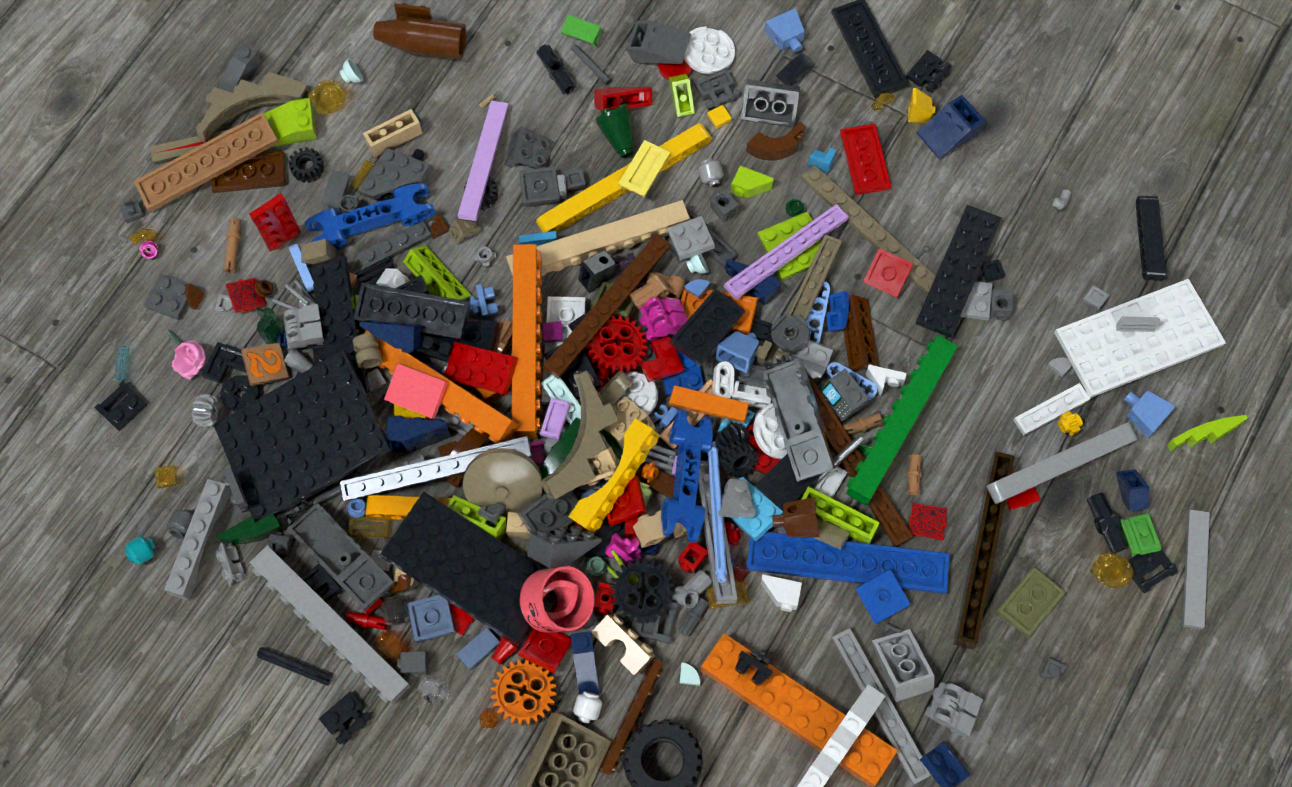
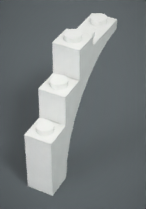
M869 684L866 686L797 787H823L885 698V695Z

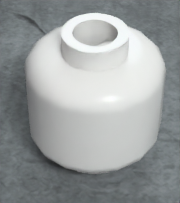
M584 691L583 694L577 696L573 712L576 716H579L578 721L590 723V720H597L599 718L602 707L599 695Z

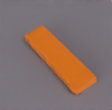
M679 386L673 387L669 401L670 406L741 423L745 422L749 403Z

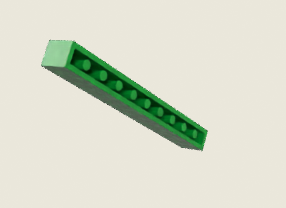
M937 335L935 340L930 339L925 348L928 350L927 354L921 355L916 363L920 366L917 370L913 369L908 377L911 380L909 385L904 384L900 391L901 399L898 400L896 398L891 406V409L894 411L891 415L887 414L882 422L885 425L883 430L878 429L873 437L876 442L873 446L869 444L864 455L867 456L865 461L860 460L855 468V471L858 472L855 477L851 476L847 482L848 490L846 494L865 506L868 504L957 349V345Z

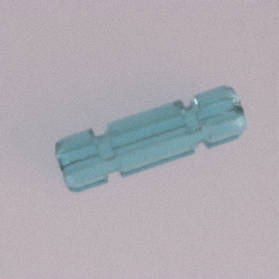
M123 345L119 346L117 351L118 357L114 376L116 382L126 380L125 371H127L129 347Z

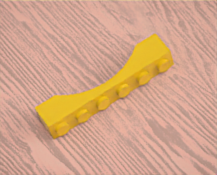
M635 418L624 434L623 454L613 476L597 492L579 500L568 517L588 531L595 533L602 525V521L607 513L612 510L615 501L623 494L629 480L634 478L637 469L646 460L651 448L656 445L660 435L654 429Z

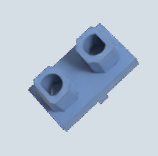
M481 284L476 285L479 300H476L475 296H471L469 310L473 311L474 315L479 314L478 309L481 308L484 321H490L489 317L499 314L496 303L486 305L485 302L486 300L495 299L493 287L482 288Z

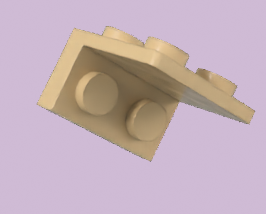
M623 397L614 405L618 421L604 428L616 438L623 449L624 434L635 418L652 429H655V426L647 413L627 397Z

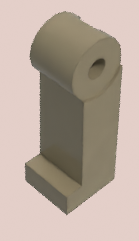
M622 370L616 373L600 390L602 404L610 403L614 405L624 391L632 384V380Z

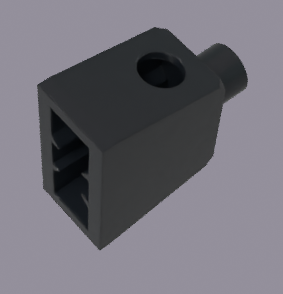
M602 251L581 262L578 281L589 294L600 287L603 281L607 282L614 276L615 266L621 263L619 255L615 253L609 256L606 251Z

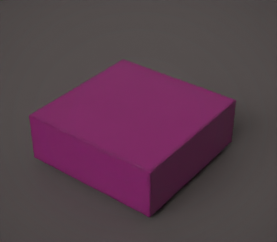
M561 321L542 323L544 343L563 341Z

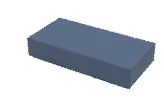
M486 628L456 655L471 670L498 646L499 641Z

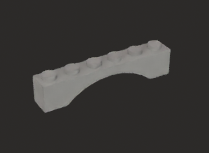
M209 479L206 481L164 589L171 596L188 601L191 598L197 582L199 564L206 541L216 520L225 509L231 494L230 488H227L224 483Z

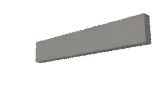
M1188 511L1183 627L1205 628L1210 512Z

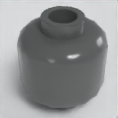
M189 509L176 510L167 524L169 533L177 539H183L194 513Z

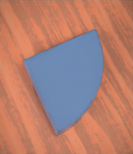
M698 279L689 282L684 288L700 299L711 286V283L707 280Z

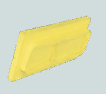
M644 140L618 185L645 197L669 157L670 152Z

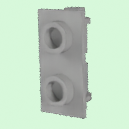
M220 543L218 551H216V557L218 562L222 563L223 579L227 580L229 586H231L233 580H236V582L243 581L245 574L241 562L233 564V561L239 560L236 546L228 543L223 547V544Z

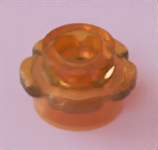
M491 708L486 709L480 715V725L483 728L495 727L499 719L498 714Z

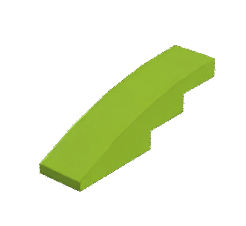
M1246 415L1233 416L1204 423L1173 438L1166 446L1172 452L1185 442L1192 448L1206 438L1213 444L1242 425L1248 417Z

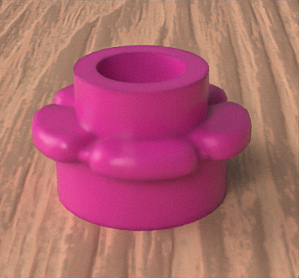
M145 241L139 247L141 255L145 258L155 257L158 245L152 241Z

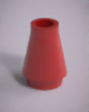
M502 636L491 658L498 664H501L518 649L517 646L520 643L518 642L515 645Z

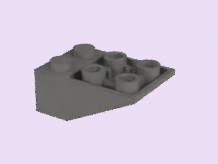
M636 21L626 50L634 63L682 64L691 33L654 21Z
M571 526L570 529L558 527L552 531L540 529L538 532L530 533L528 557L549 568L568 566L602 542V539L595 536L593 532L583 530L581 526Z

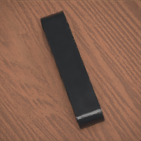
M1137 196L1136 216L1142 277L1144 280H1164L1166 267L1158 196Z

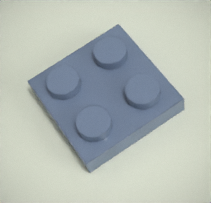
M440 595L407 603L416 643L456 633L449 601Z

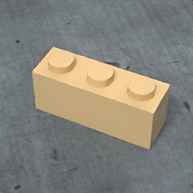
M412 109L363 133L366 144L374 158L383 154L386 148L393 149L423 134L420 123Z

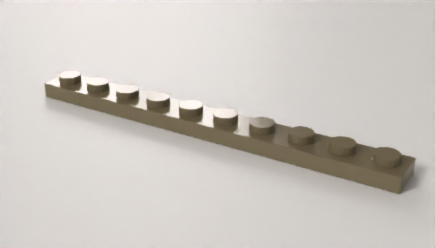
M812 166L801 176V180L829 206L833 207L837 204L849 216L847 222L877 250L879 248L913 263L914 265L907 278L928 295L936 276L818 167Z

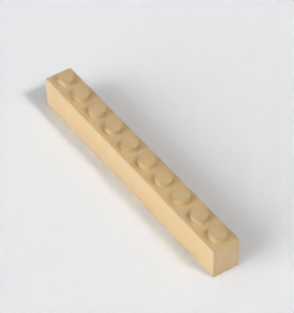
M683 200L537 246V250L541 251L542 268H539L541 269V275L544 276L551 271H560L570 265H579L582 261L602 251H606L607 254H613L617 250L632 248L635 244L641 242L647 243L655 234L660 237L668 236L667 228L690 220ZM512 254V255L506 256V258H507V262H508V265H509V268H510V271H511V274H512V277H513V254Z

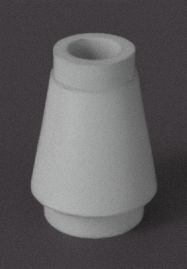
M292 349L284 360L287 366L301 372L314 367L298 350Z

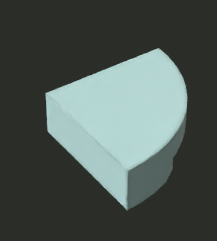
M681 663L680 684L700 686V678L697 671L689 664Z

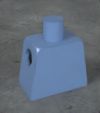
M795 8L765 21V33L780 50L791 47L794 53H798L803 49L801 42L804 40L805 32Z
M734 332L717 345L715 359L721 362H729L734 368L748 373L757 357L755 356L759 347L757 336L754 333L745 335L740 332Z
M1131 391L1124 399L1125 402L1132 406L1127 417L1147 438L1152 435L1176 407L1150 391H1146L1141 398Z

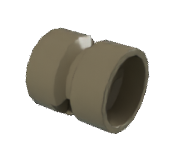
M367 333L353 339L352 342L354 351L357 353L358 367L362 368V363L364 368H372L382 363L381 351L377 349L379 346L378 338L375 335Z

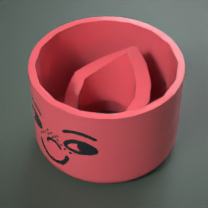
M562 566L542 569L530 575L524 582L520 593V607L527 623L540 632L573 631L582 627L589 620L594 608V592L589 579L584 573L574 567ZM551 590L554 591L557 597V606L553 613L545 611L543 605V598Z

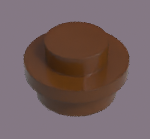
M260 280L254 285L255 291L259 296L267 298L272 294L273 286L269 281Z

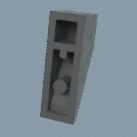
M243 44L231 58L217 88L233 93L234 87L239 84L241 79L248 81L262 64L258 52Z

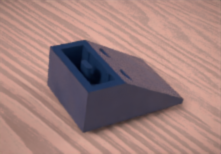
M961 95L940 110L917 131V134L937 158L940 159L980 133L985 120L968 100Z
M396 415L388 417L385 436L392 449L391 452L412 453L451 438V432L447 422H444L442 419H433V421L425 420L421 417L406 419L404 416Z

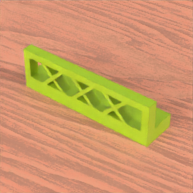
M426 245L410 249L403 263L416 277L419 275L424 277L432 295L464 301L470 300L472 295Z

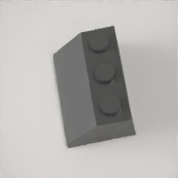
M747 79L741 120L794 127L800 87Z

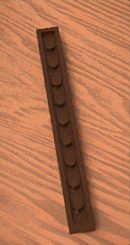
M655 234L548 359L543 369L559 379L668 251L671 244Z
M808 376L827 433H824L826 440L837 456L852 440L813 379ZM857 448L841 462L850 477L857 475L858 472L855 471V468L860 460L864 461ZM879 484L867 505L878 522H880L879 524L893 546L897 547L913 536Z

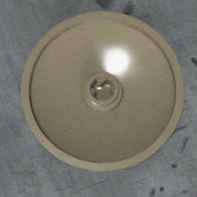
M498 448L479 454L469 463L464 473L463 490L468 502L480 507L496 505V503L505 505L506 509L501 516L508 519V512L519 513L541 496L543 486L540 481L543 479L538 466L531 458L516 450Z

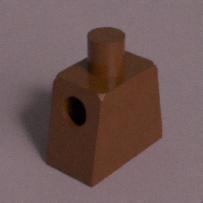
M815 497L784 503L783 514L772 515L773 527L785 526L788 537H819Z

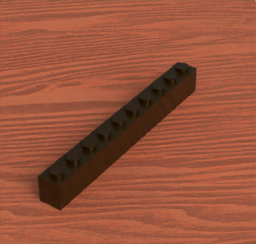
M995 451L991 458L986 486L1011 475L1015 456ZM986 486L953 645L972 650L978 643L1006 500L995 504Z

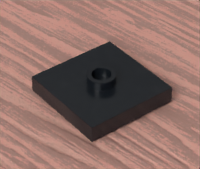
M467 321L463 340H459V343L494 351L500 323L498 321Z

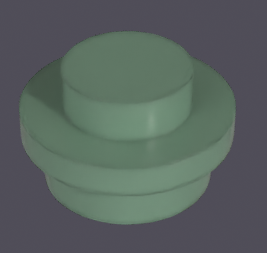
M599 556L590 558L587 562V571L593 576L602 575L606 571L605 560Z

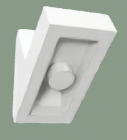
M868 365L866 376L877 386V392L881 396L884 383H888L892 387H903L906 373Z

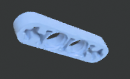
M825 281L822 285L824 288L822 298L817 296L814 304H822L823 309L816 311L812 307L806 321L810 335L815 333L813 341L820 343L830 293V286ZM811 320H817L820 323V326L817 328H813L810 326L809 322Z

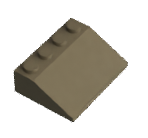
M551 713L517 787H591L612 741L562 714Z

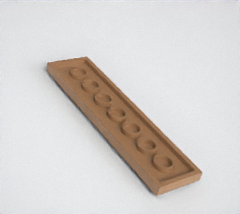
M261 112L135 180L134 183L147 210L152 212L278 144L279 141L265 115Z

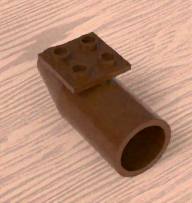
M395 3L396 19L376 21L374 24L373 37L375 40L407 53L459 60L463 57L466 45L465 24L433 20L430 8Z

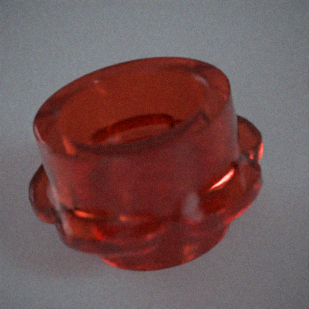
M744 564L741 566L736 565L733 569L734 581L742 583L746 578L749 570L745 568Z

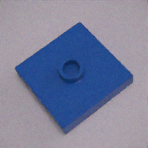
M891 569L855 588L875 624L911 605Z

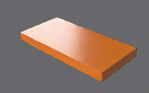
M684 288L681 305L684 310L683 314H686L687 319L693 315L713 290H707L699 299ZM721 292L745 310L744 315L730 331L750 334L758 298L742 295L736 300L730 293Z

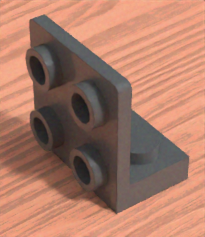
M521 126L511 135L504 165L512 167L520 162L533 169L546 168L552 140Z

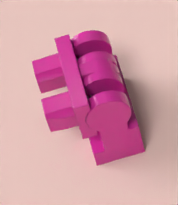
M653 297L640 309L642 313L640 323L648 328L645 334L648 340L655 341L659 336L666 337L669 333L675 335L688 320L686 314H683L684 310L680 300L666 297L665 300H661L658 297Z

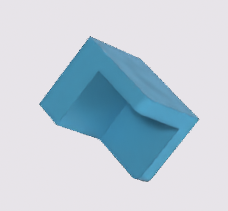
M829 148L827 154L814 150L813 154L809 157L808 166L812 167L815 165L821 171L828 173L835 159L836 150Z

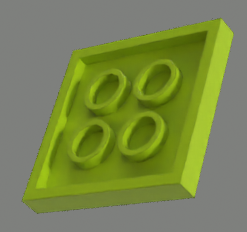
M805 212L759 231L757 236L766 253H768L812 222L809 213ZM820 239L776 272L780 280L783 281L807 271L823 239Z

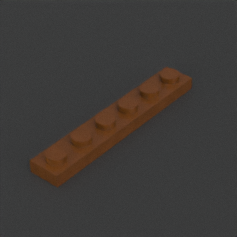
M653 659L650 662L598 770L603 775H610V773L615 772L618 766L616 760L619 754L624 753L627 744L626 739L628 735L633 734L636 728L637 716L640 717L645 709V705H643L645 699L651 696L654 690L652 685L655 679L658 680L662 674L663 669L661 666L663 662L658 659Z

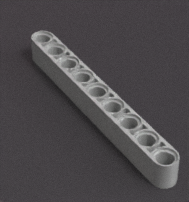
M1127 422L995 481L986 487L994 503L997 504L1138 440L1130 422Z

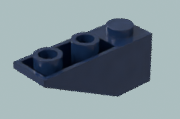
M729 259L725 261V271L732 278L749 266ZM770 275L749 290L752 297L758 298V302L765 305L780 292L781 283L773 275Z

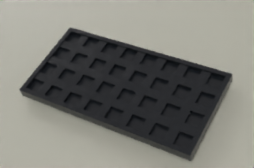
M423 491L379 557L516 645L529 625L520 607L522 586L530 575L543 568Z

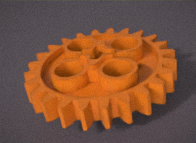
M520 659L517 660V665L510 661L509 669L502 666L504 673L497 672L499 680H492L497 686L491 687V691L496 693L491 696V699L497 700L493 707H500L497 711L498 715L505 713L503 716L505 721L511 717V724L518 720L519 726H522L523 721H526L528 726H530L531 719L538 723V716L545 719L546 717L543 712H551L548 705H555L551 697H557V693L552 692V690L557 688L556 684H550L555 679L553 676L547 677L550 671L546 670L543 672L544 668L537 667L534 663L529 664L528 660H525V663L522 664ZM522 675L523 681L518 684L514 683V676ZM539 681L543 684L542 688L537 691L533 690L532 684ZM507 685H511L521 691L526 688L528 693L539 695L541 699H536L528 694L521 696L519 691L509 689ZM514 694L516 699L512 703H507L505 701L506 696ZM527 701H534L535 706L531 710H526L524 708Z

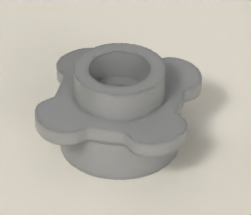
M486 246L481 247L477 254L474 255L475 261L481 262L484 267H488L492 259L496 258V253Z

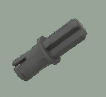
M698 597L696 606L690 612L687 611V617L679 628V632L682 635L689 636L696 623L701 621L700 617L709 605L707 601Z

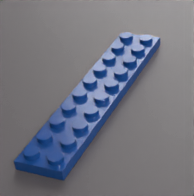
M766 532L757 541L750 537L747 561L748 571L863 584L891 569L902 589L940 594L947 593L949 553L848 541L845 542L840 550L813 537H788L786 534Z

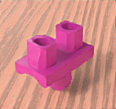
M615 533L611 538V543L606 547L605 553L610 558H614L611 553L614 550L617 555L622 557L621 561L628 567V560L635 564V558L639 560L641 558L639 554L641 549L638 548L640 542L637 538L630 541L626 537L623 540Z

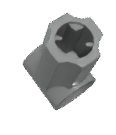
M699 570L683 587L678 586L674 589L673 601L687 608H693L698 603V597L711 585L710 577Z

